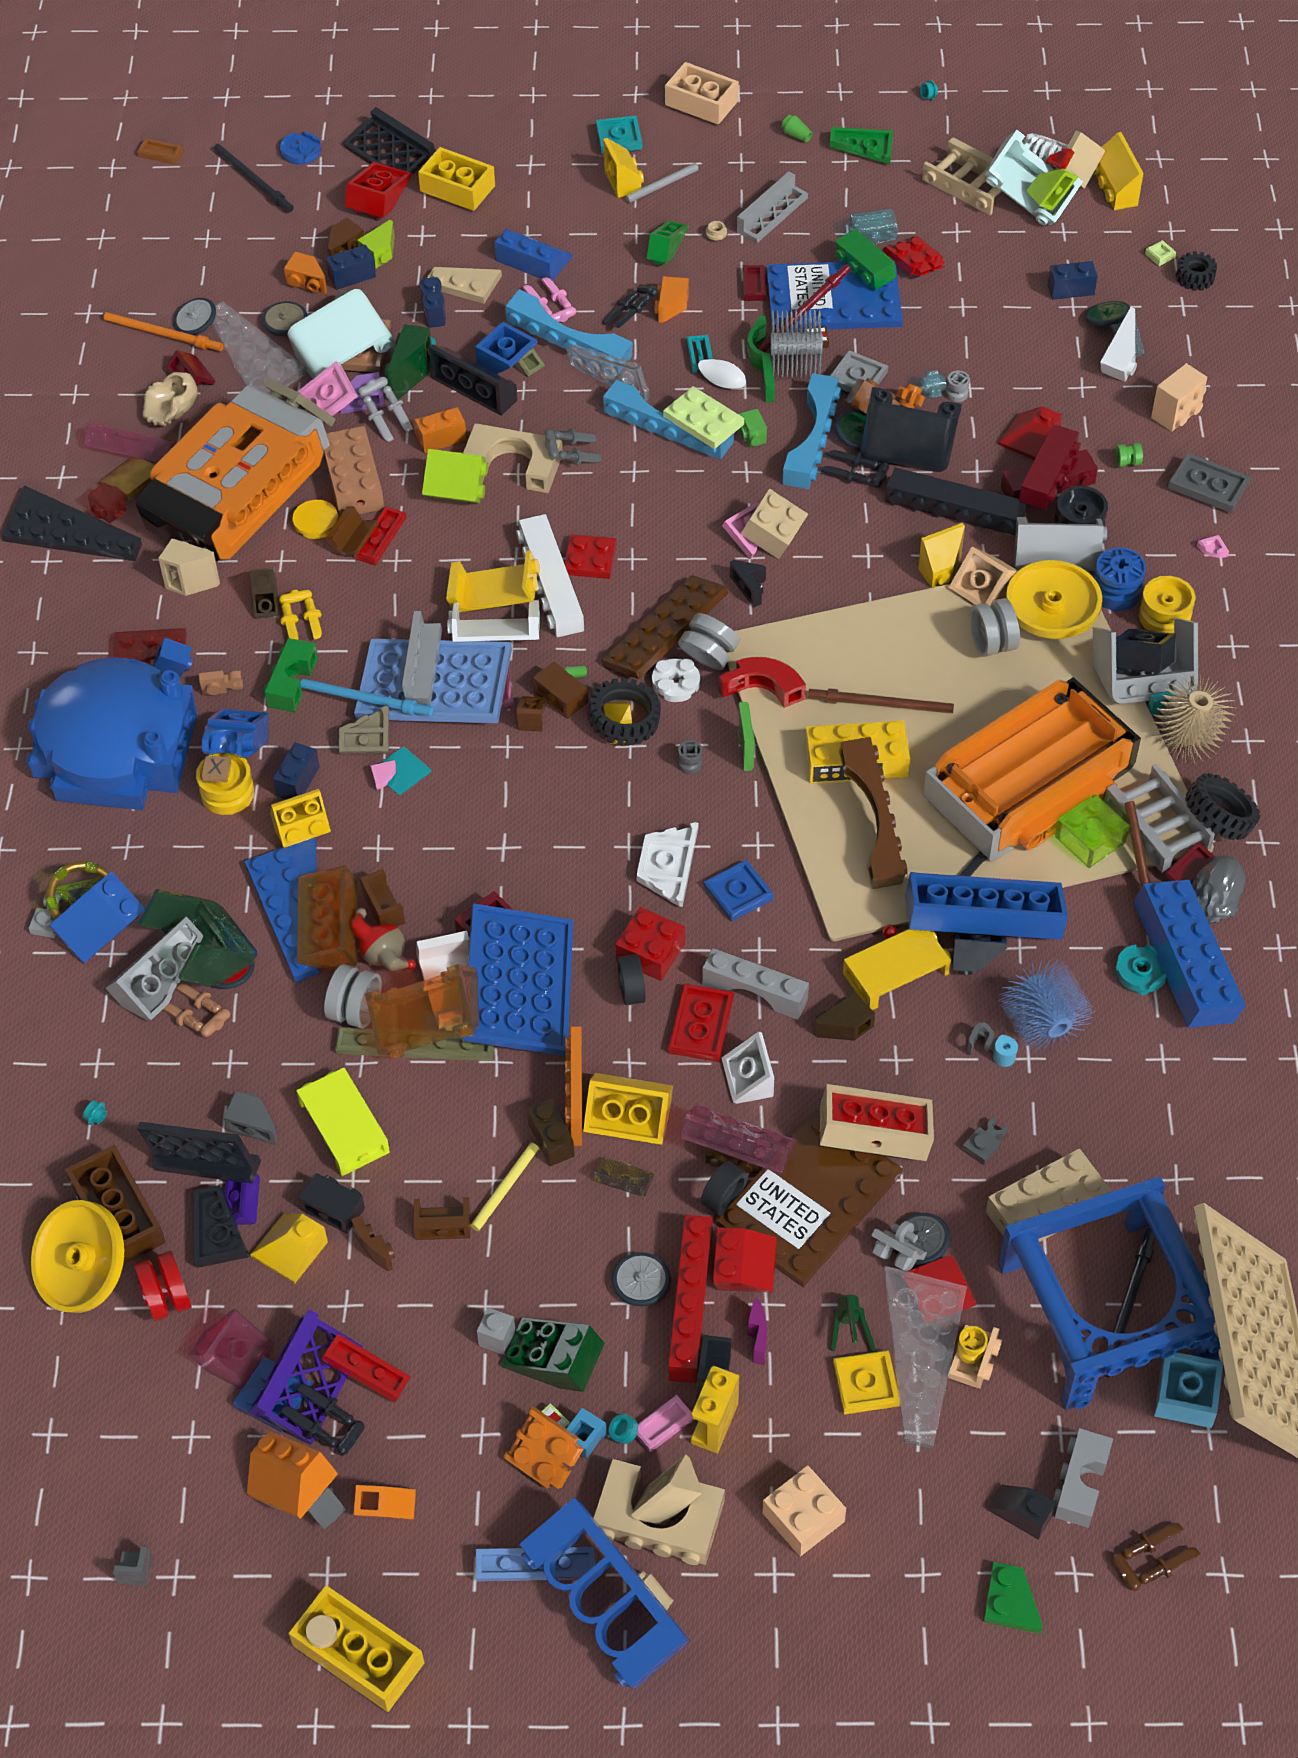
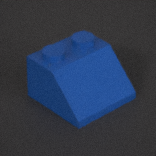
M502 322L475 346L476 362L498 374L510 369L538 343L537 339Z

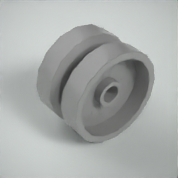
M1007 598L993 600L990 606L987 603L972 605L969 615L970 627L976 648L982 656L995 655L999 648L1007 652L1016 650L1019 647L1020 630L1015 610Z
M695 613L689 623L691 631L683 633L678 641V645L686 654L701 664L715 670H723L729 660L727 652H734L740 642V638L731 628L719 620L706 614Z
M340 965L334 972L326 992L324 1005L326 1018L340 1023L347 1020L350 1026L361 1029L366 1028L372 1021L379 1004L382 988L381 976L378 973L367 970L360 973L359 969L350 965Z

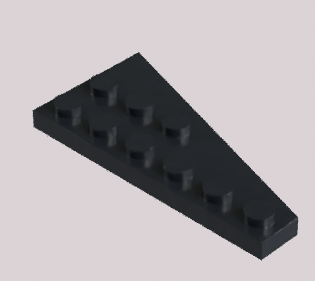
M25 485L2 533L3 542L136 561L142 546L141 538Z

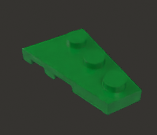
M831 127L830 147L890 164L893 130Z

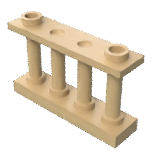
M954 137L948 141L947 157L937 166L928 162L923 163L922 180L988 215L993 213L994 198L1001 192L998 187H993L988 193L978 189L987 179L985 173L993 158ZM953 162L962 166L954 175L944 171ZM969 171L979 174L970 184L961 180Z

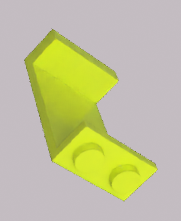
M345 1068L331 1071L325 1077L315 1082L306 1083L296 1090L301 1108L305 1107L332 1152L341 1176L390 1153L385 1134Z

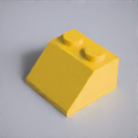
M604 138V172L617 198L624 197L641 189V183H644L642 171L637 169L635 158L631 157L628 149L608 138Z

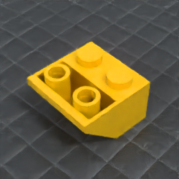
M319 789L271 805V818L283 848L331 832Z

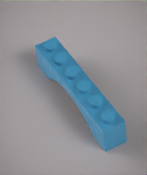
M520 289L506 305L505 321L552 344H556L569 352L575 353L588 361L603 366L607 370L620 374L632 358L633 342L614 333L589 334L568 328L552 318L542 307L537 297Z
M812 373L807 388V406L813 414L815 426L811 434L801 445L788 452L783 468V485L810 489L812 480L816 481L818 473L816 465L821 464L823 455L821 448H825L827 443V435L825 434L831 430L832 419L830 417L835 416L837 407L835 400L839 401L841 395V387H838V377Z
M616 380L603 396L604 413L693 448L708 456L721 460L734 443L733 433L717 448L713 449L664 418L662 412L653 408L642 398L636 387Z

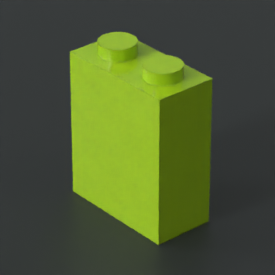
M428 449L422 495L480 504V499H483L485 495V485H482L483 477L487 476L488 473L486 458L480 455Z

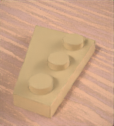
M434 267L427 278L438 277L441 281L442 292L484 304L502 277V272L496 269Z

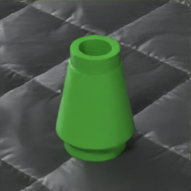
M788 115L781 126L785 134L804 142H808L813 134L796 115Z

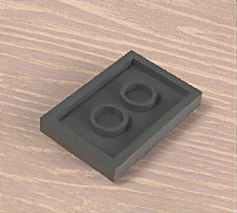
M1187 453L1171 478L1168 488L1232 513L1250 484L1251 477Z

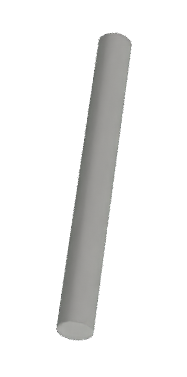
M693 163L626 195L625 199L627 203H631L698 171V165Z

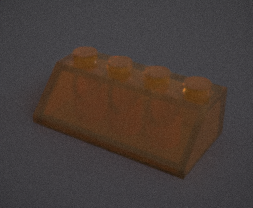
M346 865L298 876L297 961L299 964L336 971L342 964L357 966V937L350 926L357 911V880Z

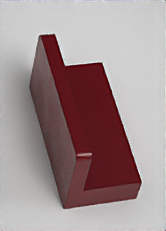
M176 350L165 366L170 374L174 372L190 374L197 387L201 381L212 385L216 382L198 357L187 352Z

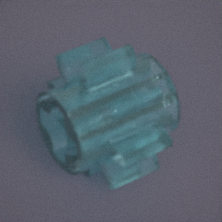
M938 370L925 372L926 377L921 378L923 394H929V398L942 396L941 391H946L947 389L945 375H939Z

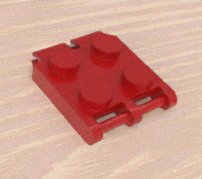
M913 236L905 242L899 241L895 246L883 248V252L910 275L915 274L917 277H921L930 273V271L934 272L944 268L942 266L945 264L943 256L918 236Z

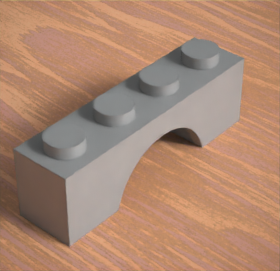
M712 949L703 966L702 985L726 991L745 989L763 997L775 1012L794 1019H799L808 1001V982L717 949Z

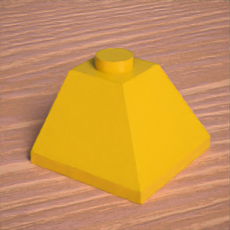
M963 523L921 538L918 570L931 588L945 585L953 580L962 555L965 530Z
M284 1213L250 1255L253 1259L295 1284L328 1243L325 1227L304 1214Z

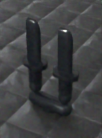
M650 284L638 285L637 291L634 290L623 300L617 301L618 307L603 320V324H609L623 310H626L628 312L615 323V327L620 328L636 313L640 314L642 312V308L651 300V297L658 295V289ZM639 293L643 294L644 296L634 304L633 302L639 297Z
M831 450L828 454L829 457L853 463L856 468L858 465L872 467L873 469L878 468L872 481L870 476L855 472V468L847 471L832 466H823L821 472L847 479V483H851L853 480L855 482H862V484L865 483L866 485L872 483L875 488H879L886 479L889 465L886 462H882L879 465L877 460L862 457L861 452L856 456L838 450Z
M298 1385L296 1391L324 1410L322 1415L327 1417L331 1413V1415L336 1416L335 1418L343 1421L345 1425H351V1427L338 1444L336 1437H332V1434L324 1431L325 1429L322 1430V1427L320 1428L323 1422L319 1419L314 1423L289 1406L282 1407L279 1411L280 1414L306 1431L308 1439L311 1440L315 1435V1438L317 1437L320 1441L322 1440L330 1448L336 1447L339 1455H346L364 1431V1423L360 1420L354 1422V1417L351 1414H348L345 1410L343 1411V1408L340 1406H336V1403L339 1401L337 1398L334 1397L330 1401L309 1385Z

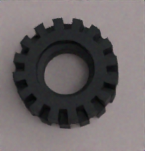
M1193 251L1192 255L1190 252L1186 253V256L1182 255L1178 261L1177 282L1180 281L1181 286L1186 285L1185 288L1188 290L1192 287V291H1196L1197 288L1200 291L1204 290V287L1206 289L1210 288V285H1213L1217 271L1215 259H1210L1211 255L1209 254L1204 256V252L1197 254V251Z

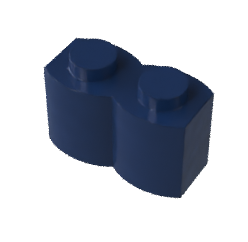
M438 277L423 278L420 281V290L425 323L429 328L445 326L446 311L441 281Z

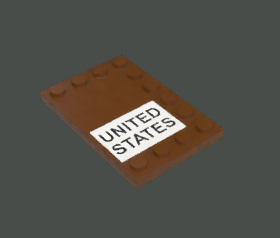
M816 1110L717 1219V1226L719 1228H743L777 1237L775 1268L804 1287L902 1175L903 1168L881 1154L821 1146L820 1111Z

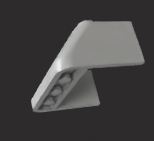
M1174 618V633L1176 634L1174 662L1158 675H1146L1144 671L1139 670L1127 673L1122 672L1121 668H1116V632L1093 627V666L1109 698L1120 704L1149 701L1151 695L1168 691L1166 689L1179 693L1176 690L1178 687L1179 690L1181 689L1185 692L1181 684L1191 692L1188 681L1190 686L1192 685L1193 691H1196L1198 687V622Z

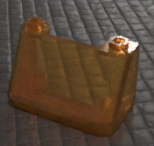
M457 964L447 967V971L441 972L440 976L403 988H390L383 995L379 994L378 990L366 993L365 997L378 1055L389 1056V1059H397L405 1056L404 1052L431 1043L457 1035L461 1038L474 1035L475 1030L479 1028V994L476 968Z

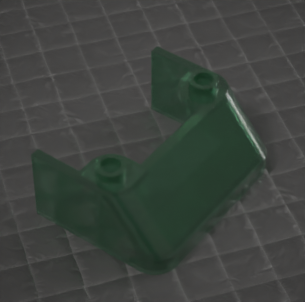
M160 889L155 890L139 921L140 926L161 929L167 934L187 916L203 935L201 942L195 943L178 976L180 980L200 983L206 987L217 986L253 964L258 951L224 907L215 901Z

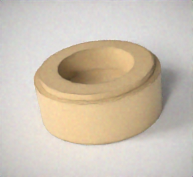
M319 1615L309 1621L306 1627L309 1643L316 1648H327L335 1642L337 1627L332 1618Z

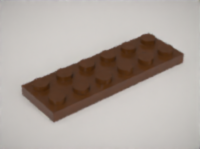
M691 575L602 659L604 667L640 679L680 640L685 631L691 630L689 623L695 613L707 615L729 594L727 587Z

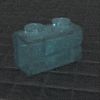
M892 209L850 215V232L857 229L872 243L897 240L898 223Z

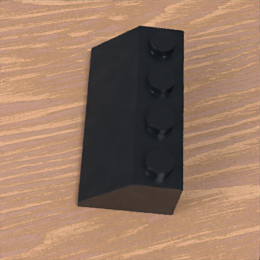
M433 344L429 346L433 380L500 416L518 401L517 385L511 380L501 377L494 371L486 369L477 362L471 361L447 347Z

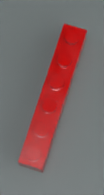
M685 1215L669 1358V1381L697 1383L713 1217Z

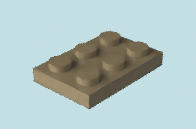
M267 377L263 386L271 391L270 395L281 400L283 399L286 403L321 419L324 424L330 427L333 426L336 419L301 393Z

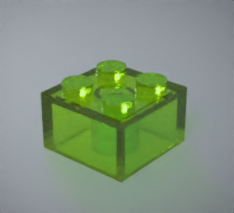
M1093 794L1058 818L1055 838L1083 864L1091 868L1126 843L1130 825L1096 794Z

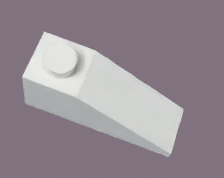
M1130 307L1100 362L1102 373L1126 382L1129 375L1132 376L1137 367V363H1135V308Z

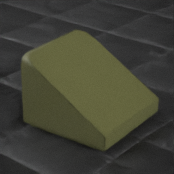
M532 348L514 364V367L529 377L545 367V364Z

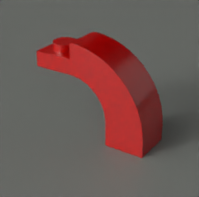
M749 657L737 660L736 670L727 671L719 676V692L723 698L747 688L757 687L772 692L785 708L805 700L806 683L802 677L786 663L772 658Z

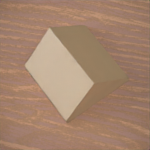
M686 1454L647 1486L631 1514L634 1519L665 1525L702 1494L692 1462Z

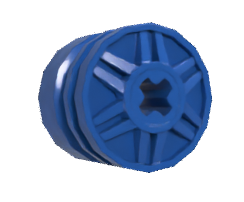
M1115 547L1100 554L1096 562L1094 579L1101 589L1103 608L1112 611H1124L1131 609L1138 603L1145 579L1146 563L1137 552L1128 548Z

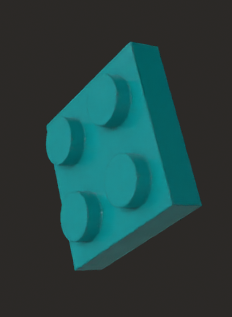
M637 116L596 120L601 154L604 153V138L614 141L628 149V151L642 149Z

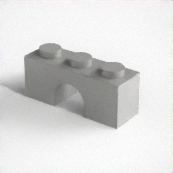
M1079 1428L1077 1438H1070L1066 1454L1072 1455L1069 1464L1063 1463L1059 1480L1064 1481L1063 1489L1056 1488L1053 1499L1056 1502L1055 1507H1057L1055 1518L1089 1528L1099 1490L1086 1486L1081 1481L1080 1476L1085 1473H1095L1103 1476L1113 1438Z

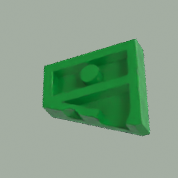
M993 1562L984 1622L1041 1634L1043 1625L1024 1569L1022 1567Z

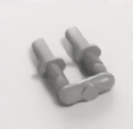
M380 377L360 387L358 394L364 397L363 402L371 414L367 418L369 421L373 419L382 437L390 442L394 439L381 416L384 412L383 410L378 411L372 398L367 395L383 388V392L390 403V406L387 407L388 410L393 409L405 431L410 432L414 429L401 406L404 404L403 401H398L391 387L386 386L388 380L385 377Z

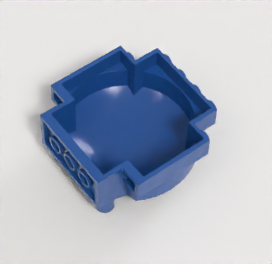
M103 658L80 664L76 670L67 671L58 677L47 690L42 689L40 698L35 701L34 719L31 718L29 721L28 729L29 733H32L33 751L28 753L27 766L30 767L33 777L51 779L50 789L54 792L56 801L144 810L149 790L178 793L198 712L192 685L181 684L179 675L176 672L167 670L161 675L160 670L138 660Z

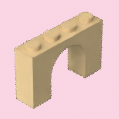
M476 423L463 452L465 454L485 457L488 467L494 458L505 453H519L531 460L526 471L527 490L549 493L561 461L559 458H550L548 449L545 448L544 435ZM556 439L558 451H563L562 440Z
M613 1459L594 1516L595 1521L610 1540L624 1542L626 1546L633 1549L646 1548L653 1550L656 1555L661 1557L675 1556L690 1565H698V1563L706 1565L724 1505L725 1489L699 1482L702 1494L690 1503L688 1512L679 1523L669 1528H652L631 1516L633 1502L641 1480V1466Z

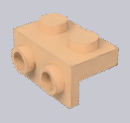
M994 1327L992 1333L984 1331L988 1338L984 1357L979 1363L967 1364L958 1357L956 1351L948 1374L949 1379L981 1389L984 1379L989 1381L994 1364L989 1363L991 1356L998 1355L1002 1340L998 1339V1328Z

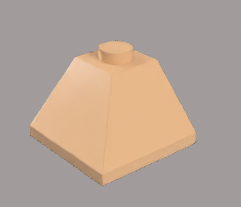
M971 547L949 588L975 605L987 603L990 606L993 600L1002 599L1006 595L1008 584L1017 570L1002 560L975 547Z

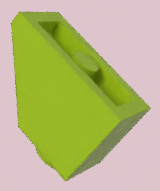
M1064 168L1040 173L1026 191L1039 206L1053 211L1078 176Z
M388 220L358 239V247L362 245L368 247L374 258L375 268L392 259L395 239L393 221Z

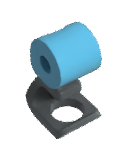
M981 1022L975 1025L969 1037L967 1054H972L978 1039L985 1038L984 1050L987 1052L989 1050L992 1051L993 1061L1002 1067L1012 1065L1015 1062L1018 1044L1015 1039L1007 1035H1000L998 1039H994V1031L987 1023Z

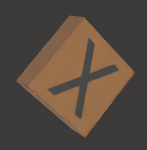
M206 756L202 772L203 781L228 782L231 758Z

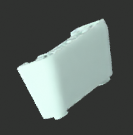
M1015 130L1005 138L985 173L986 181L991 186L998 187L1035 216L1038 223L1044 226L1052 225L1057 221L1083 181L1077 178L1053 211L1039 206L1026 190L1038 174L1054 171V169L1028 149L1030 145L1027 142L1025 144L1022 142L1025 136L1018 130Z
M360 289L349 291L295 323L288 331V338L297 359L313 379L335 361L343 364L371 346L379 353L386 352L396 346L393 336Z

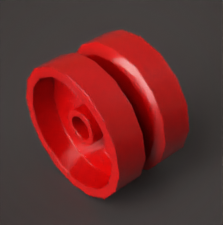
M172 1251L158 1255L157 1263L161 1271L159 1274L155 1273L153 1265L148 1259L134 1264L140 1280L137 1282L145 1306L149 1305L154 1322L167 1318L169 1315L165 1299H171L173 1308L178 1313L192 1308Z

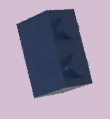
M366 245L326 257L328 277L336 290L376 277L374 258Z
M1093 261L1050 265L1048 288L1052 300L1095 295L1098 275Z
M294 742L273 777L277 797L287 800L306 792L320 768L317 749Z

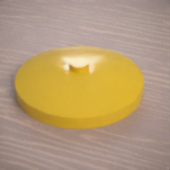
M1044 560L1031 563L1017 571L1007 587L1006 598L1011 602L1015 610L1018 625L1029 633L1040 637L1064 639L1077 636L1092 627L1100 615L1102 593L1098 583L1087 571L1068 562Z
M84 1200L66 1202L54 1209L46 1217L33 1243L31 1271L36 1289L48 1305L63 1312L83 1313L94 1309L107 1299L119 1280L124 1262V1241L117 1220L102 1205Z

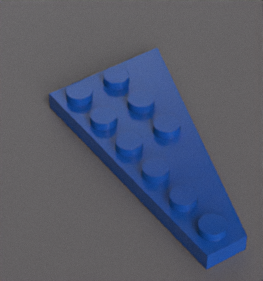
M316 837L245 861L247 871L295 982L319 974Z

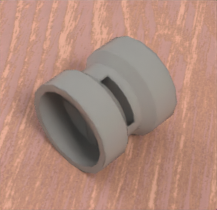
M957 370L948 375L946 396L950 401L962 402L967 399L970 377L966 372Z

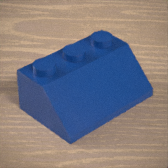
M505 229L495 241L497 262L540 279L547 277L553 281L573 257V254L508 229Z

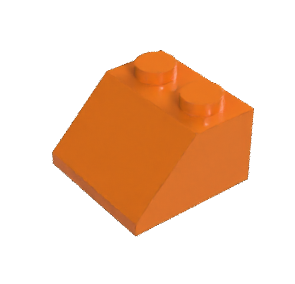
M458 407L410 420L424 454L428 453V449L438 450L467 441L465 421Z

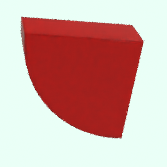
M1064 148L1055 154H1051L1045 162L1057 169H1066L1075 152L1072 149Z

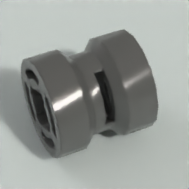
M687 740L678 747V767L686 774H695L702 768L703 749L699 742Z

